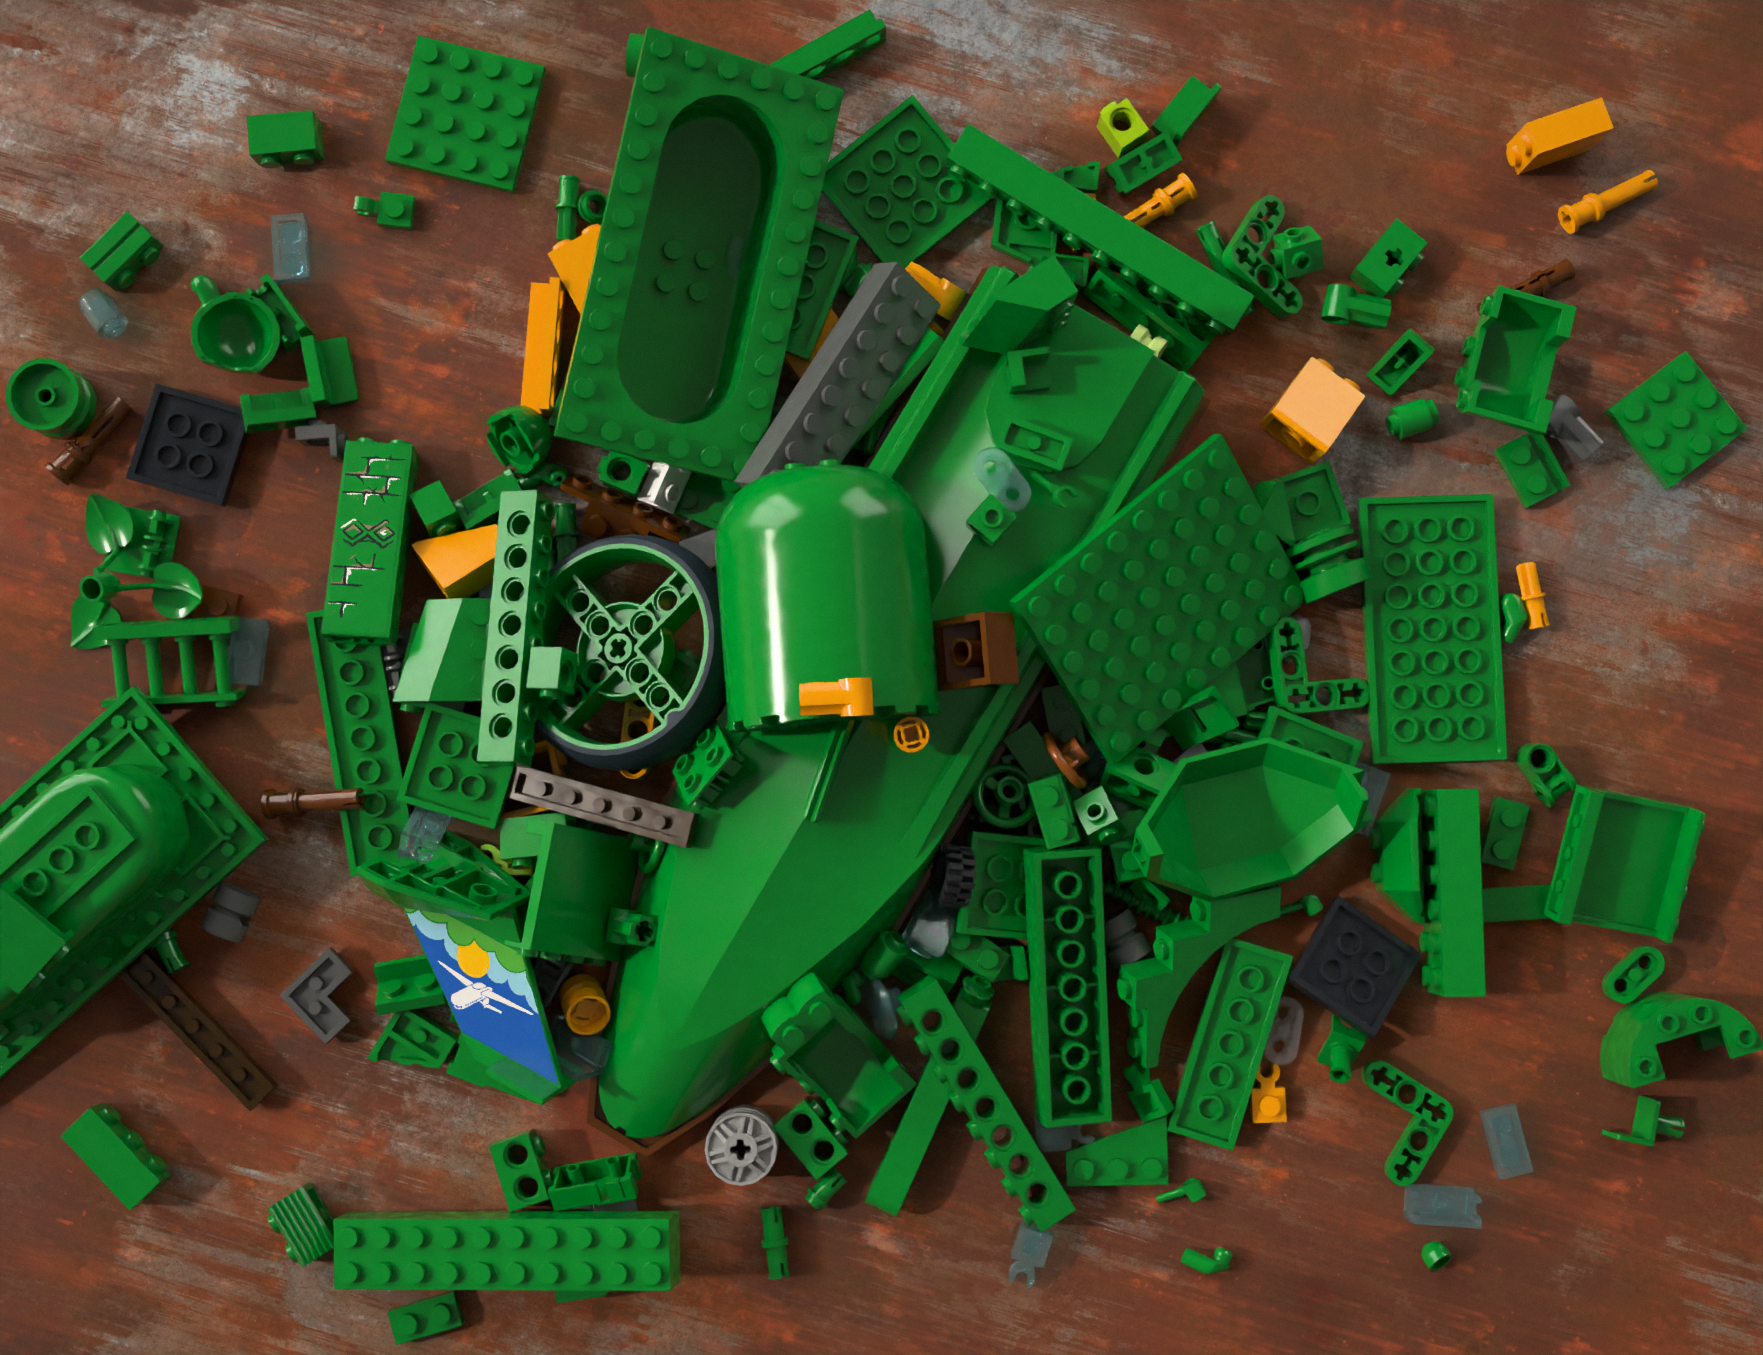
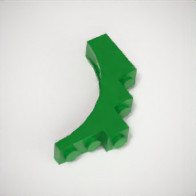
M1275 884L1212 902L1192 896L1190 904L1192 919L1156 927V940L1153 943L1155 958L1119 965V979L1116 983L1119 997L1130 1005L1128 1009L1130 1033L1127 1039V1049L1131 1057L1138 1061L1145 1069L1158 1066L1161 1040L1168 1017L1180 993L1202 964L1215 951L1235 936L1258 924L1280 918V885Z

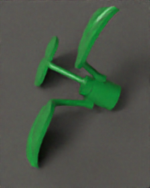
M98 494L89 495L85 513L87 538L93 549L98 553L107 554L111 551L112 553L99 567L93 568V575L85 576L80 581L79 591L81 595L76 598L71 610V647L76 649H94L107 645V640H94L93 627L103 623L123 622L121 612L110 606L111 598H114L118 592L154 589L152 593L153 605L164 617L178 619L192 613L202 603L203 590L196 575L182 564L168 562L156 566L153 572L154 583L121 585L119 579L114 574L104 572L120 554L119 546H126L132 542L136 529L135 521L131 512L121 503Z

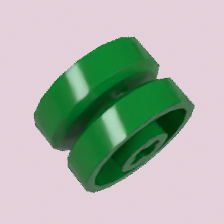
M36 358L23 363L12 373L6 386L5 401L10 414L19 424L51 439H68L79 435L90 425L96 413L97 397L92 384L79 372L53 359Z

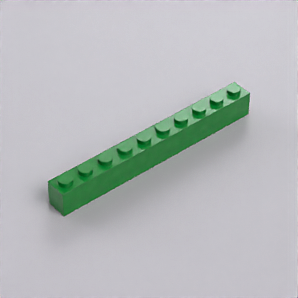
M967 124L947 157V167L950 168L949 172L955 178L966 182L967 179L978 185L977 189L982 194L991 199L997 196L1007 203L1006 207L1013 213L1023 216L1025 213L1035 219V225L1043 231L1051 233L1053 230L1064 237L1062 239L1064 243L1076 250L1083 248L1092 254L1091 258L1096 263L1104 267L1113 266L1121 271L1119 275L1132 284L1139 282L1149 288L1148 293L1160 301L1167 299L1176 304V309L1184 316L1191 319L1196 316L1206 323L1205 327L1216 335L1222 336L1224 333L1229 336L1254 298L1253 294L970 124Z

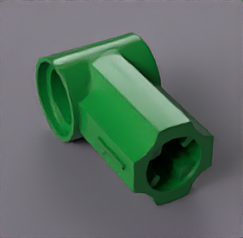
M1330 284L1327 286L1321 320L1335 325L1354 323L1381 330L1386 327L1392 307L1391 300L1356 293L1357 290L1348 285Z
M610 907L604 941L647 947L651 941L656 940L658 927L654 924L652 917L642 915L639 911Z

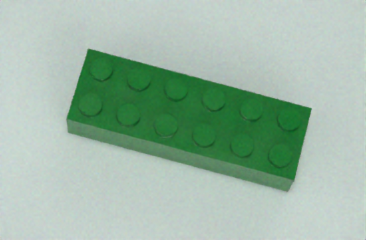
M1479 789L1421 790L1426 924H1423L1424 932H1420L1419 935L1420 950L1424 952L1425 966H1421L1420 970L1422 986H1426V992L1442 997L1486 996Z

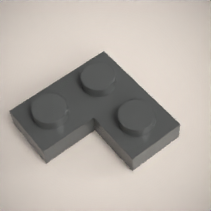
M330 947L279 996L324 1044H328L353 1020L331 994L355 971L333 947Z

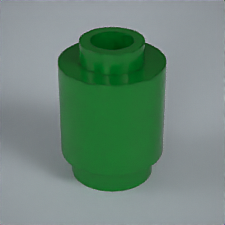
M1421 398L1390 408L1389 416L1386 417L1389 433L1396 435L1400 440L1429 431L1434 425L1439 423L1438 410L1431 399L1424 400Z
M881 931L863 953L862 961L859 964L861 971L869 979L880 982L883 978H888L908 954L906 940L898 932Z

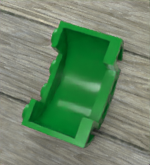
M1498 285L1492 295L1486 294L1480 306L1479 314L1481 316L1472 336L1466 337L1461 354L1466 356L1463 367L1460 366L1454 379V386L1459 387L1456 408H1458L1459 412L1537 435L1546 434L1554 401L1547 400L1545 397L1557 349L1570 338L1577 307Z
M1654 992L1640 996L1627 1003L1612 1018L1614 1021L1602 1039L1600 1066L1604 1079L1630 1088H1636L1666 1079L1656 1044L1694 1033L1699 1050L1706 1051L1725 1045L1729 1058L1733 1059L1763 1050V1041L1746 1017L1724 1003L1676 992Z
M834 992L833 996L840 1006L836 1015L826 1025L813 1030L806 1043L791 1053L786 1054L775 1044L771 1048L773 1056L770 1058V1061L781 1074L787 1072L790 1076H793L809 1095H813L816 1092L833 1113L829 1116V1119L841 1133L847 1130L857 1139L912 1090L917 1083L862 1017L840 995Z

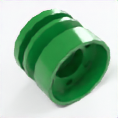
M1351 525L1321 530L1300 539L1297 544L1285 551L1289 559L1300 555L1303 556L1304 561L1293 565L1296 572L1308 569L1310 573L1309 577L1299 583L1303 591L1305 604L1320 600L1373 578L1365 558L1348 560L1346 554L1359 546L1357 540L1344 545L1341 543L1340 539L1354 533Z

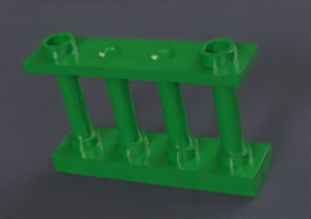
M239 616L113 622L94 626V640H107V645H111L116 695L101 700L102 707H110L130 689L125 644H128V639L141 638V643L145 644L150 693L144 695L153 705L215 701V706L217 707L236 705V700L246 696L247 692L246 688L231 689L226 639L230 638L229 633L240 629ZM208 634L209 640H212L217 690L198 691L193 640H196V635ZM174 636L175 642H179L184 692L164 693L159 647L162 637Z

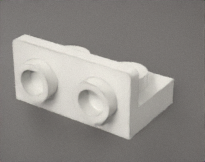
M654 462L637 500L673 514L691 471Z

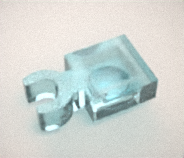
M1034 1117L1036 1145L1041 1152L1072 1150L1071 1139H1077L1084 1144L1095 1141L1093 1135L1085 1136L1080 1133V1129L1084 1124L1045 1128Z
M1020 1222L1011 1250V1258L1018 1261L1014 1262L1009 1269L1010 1282L1014 1283L1015 1276L1019 1272H1024L1028 1275L1026 1287L1031 1288L1035 1282L1033 1266L1044 1268L1053 1240V1231L1045 1230L1041 1232L1036 1226H1028L1026 1223Z

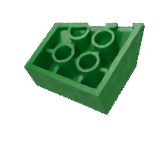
M1053 255L993 293L979 311L981 315L968 325L969 331L963 333L958 338V341L962 346L1005 355L1008 351L1019 350L1047 331L1050 335H1053L1068 324L1066 319L1071 316L1070 312L1075 306L1074 301L1078 290L1056 256Z
M453 598L426 601L392 702L482 701L491 598Z

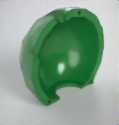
M227 292V294L211 299L200 310H197L191 323V343L197 357L204 364L231 373L252 375L261 372L272 362L280 344V326L273 311L261 299L246 293Z

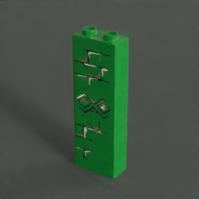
M365 437L358 438L357 441L346 440L321 634L328 642L397 646L414 506L409 494L416 490L420 457L413 444L407 441L395 439L391 440L390 443H381Z

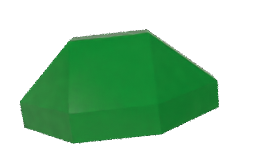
M1269 737L1180 759L1137 827L1132 854L1147 880L1208 902L1297 879L1375 819L1367 808L1369 804L1368 793L1363 786H1360L1365 770Z

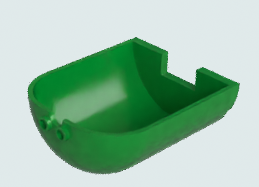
M837 459L820 461V465L806 466L805 463H789L784 465V470L759 477L740 489L723 510L715 535V559L729 733L797 728L803 724L869 719L870 721L913 716L941 715L925 528L921 513L909 493L899 483L883 473L859 466L841 465V460ZM872 678L874 715L840 717V714L800 716L799 684L838 682V679Z

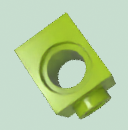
M1128 98L1120 103L1113 101L1100 111L1101 115L1097 123V129L1118 159L1146 140L1149 128ZM1115 121H1123L1128 125L1129 129L1119 131L1114 127L1113 123Z

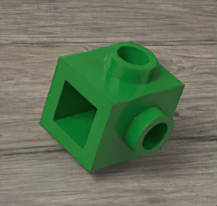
M1310 225L1302 228H1289L1283 233L1272 236L1273 249L1269 251L1272 266L1278 269L1286 279L1301 278L1306 273L1324 269L1322 238Z

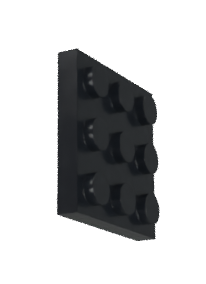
M155 384L126 478L226 507L248 437V433L245 431L241 408Z
M1337 896L1333 898L1287 975L1286 981L1371 1039L1376 1036L1422 953L1343 898Z

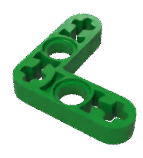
M1267 195L1251 206L1222 255V263L1226 271L1275 316L1287 318L1301 309L1303 301L1298 289L1261 256L1285 214L1281 200L1274 195ZM1268 211L1269 218L1261 220V218H1263ZM1249 227L1257 232L1259 236L1258 243L1250 239L1248 235ZM1258 272L1266 277L1267 288H1263L1258 283Z
M1292 617L1280 618L1273 625L1272 631L1267 634L1275 702L1278 708L1297 715L1363 707L1368 703L1369 686L1360 678L1308 682L1300 624ZM1279 629L1289 630V636H1280ZM1292 646V650L1281 652L1282 647ZM1285 657L1291 658L1295 663V671L1292 675L1286 674L1282 669V661ZM1320 687H1323L1329 693V702L1325 706L1321 705L1316 698V693ZM1348 690L1357 691V697L1340 698V692ZM1306 695V701L1289 703L1288 696Z
M1373 1059L1363 1066L1361 1074L1364 1084L1413 1115L1384 1165L1387 1178L1396 1185L1409 1186L1417 1180L1454 1116L1453 1108L1446 1099L1389 1063ZM1383 1067L1382 1074L1395 1082L1391 1087L1379 1080L1373 1084L1374 1076L1371 1075L1372 1070H1380ZM1405 1084L1413 1085L1416 1090L1415 1098L1409 1103H1403L1399 1098V1090ZM1423 1100L1436 1107L1441 1103L1440 1110L1444 1112L1441 1118L1435 1116L1431 1120L1433 1114L1420 1106ZM1417 1131H1422L1427 1136L1428 1142L1421 1150L1413 1149L1410 1144L1411 1136ZM1405 1148L1409 1153L1417 1156L1418 1159L1415 1162L1409 1158L1405 1165L1406 1169L1409 1170L1406 1176L1400 1174L1396 1178L1398 1172L1394 1169L1397 1163L1403 1165L1408 1156L1402 1153Z

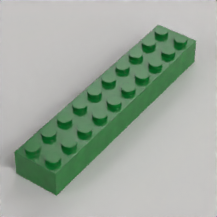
M350 1211L333 1219L334 1290L671 1291L681 1282L679 1211Z

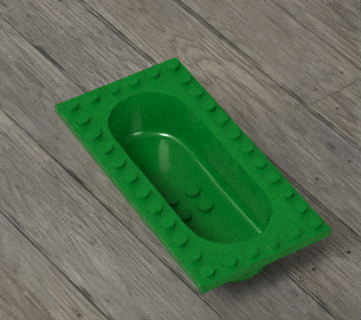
M649 26L646 28L554 437L730 482L736 480L769 428L844 89Z
M131 686L119 699L0 805V884L9 878L21 887L15 894L61 932L67 933L69 930H72L76 934L68 943L73 948L58 964L53 960L45 968L49 975L34 990L28 986L20 994H17L0 980V1080L269 840L138 687Z

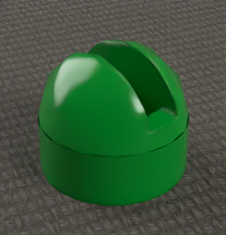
M1428 1242L1421 1250L1423 1262L1431 1272L1441 1269L1452 1259V1254L1441 1242Z

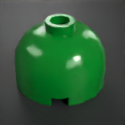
M525 405L509 406L493 414L487 420L486 425L490 424L491 430L486 434L488 444L493 454L505 467L511 464L518 469L515 473L527 474L548 457L553 443L551 430L547 420L534 409Z

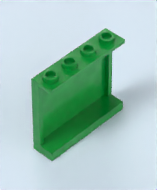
M1576 784L1543 914L1561 924L1571 925V922L1653 936L1671 944L1673 934L1678 929V916L1681 904L1687 895V882L1690 870L1696 862L1695 852L1699 837L1705 828L1704 818L1706 813L1687 805Z
M528 819L525 833L542 836L522 942L505 940L504 945L518 948L517 955L538 958L540 951V958L561 961L563 954V961L581 964L584 963V957H586V964L605 966L606 960L620 962L623 945L605 942L604 939L610 907L630 909L638 866V852L628 850V838L553 822Z

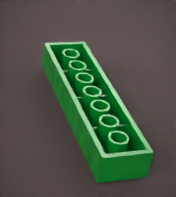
M1090 843L1064 845L1047 850V847L1023 848L1035 1118L1045 1128L1111 1122L1112 1107L1101 848Z

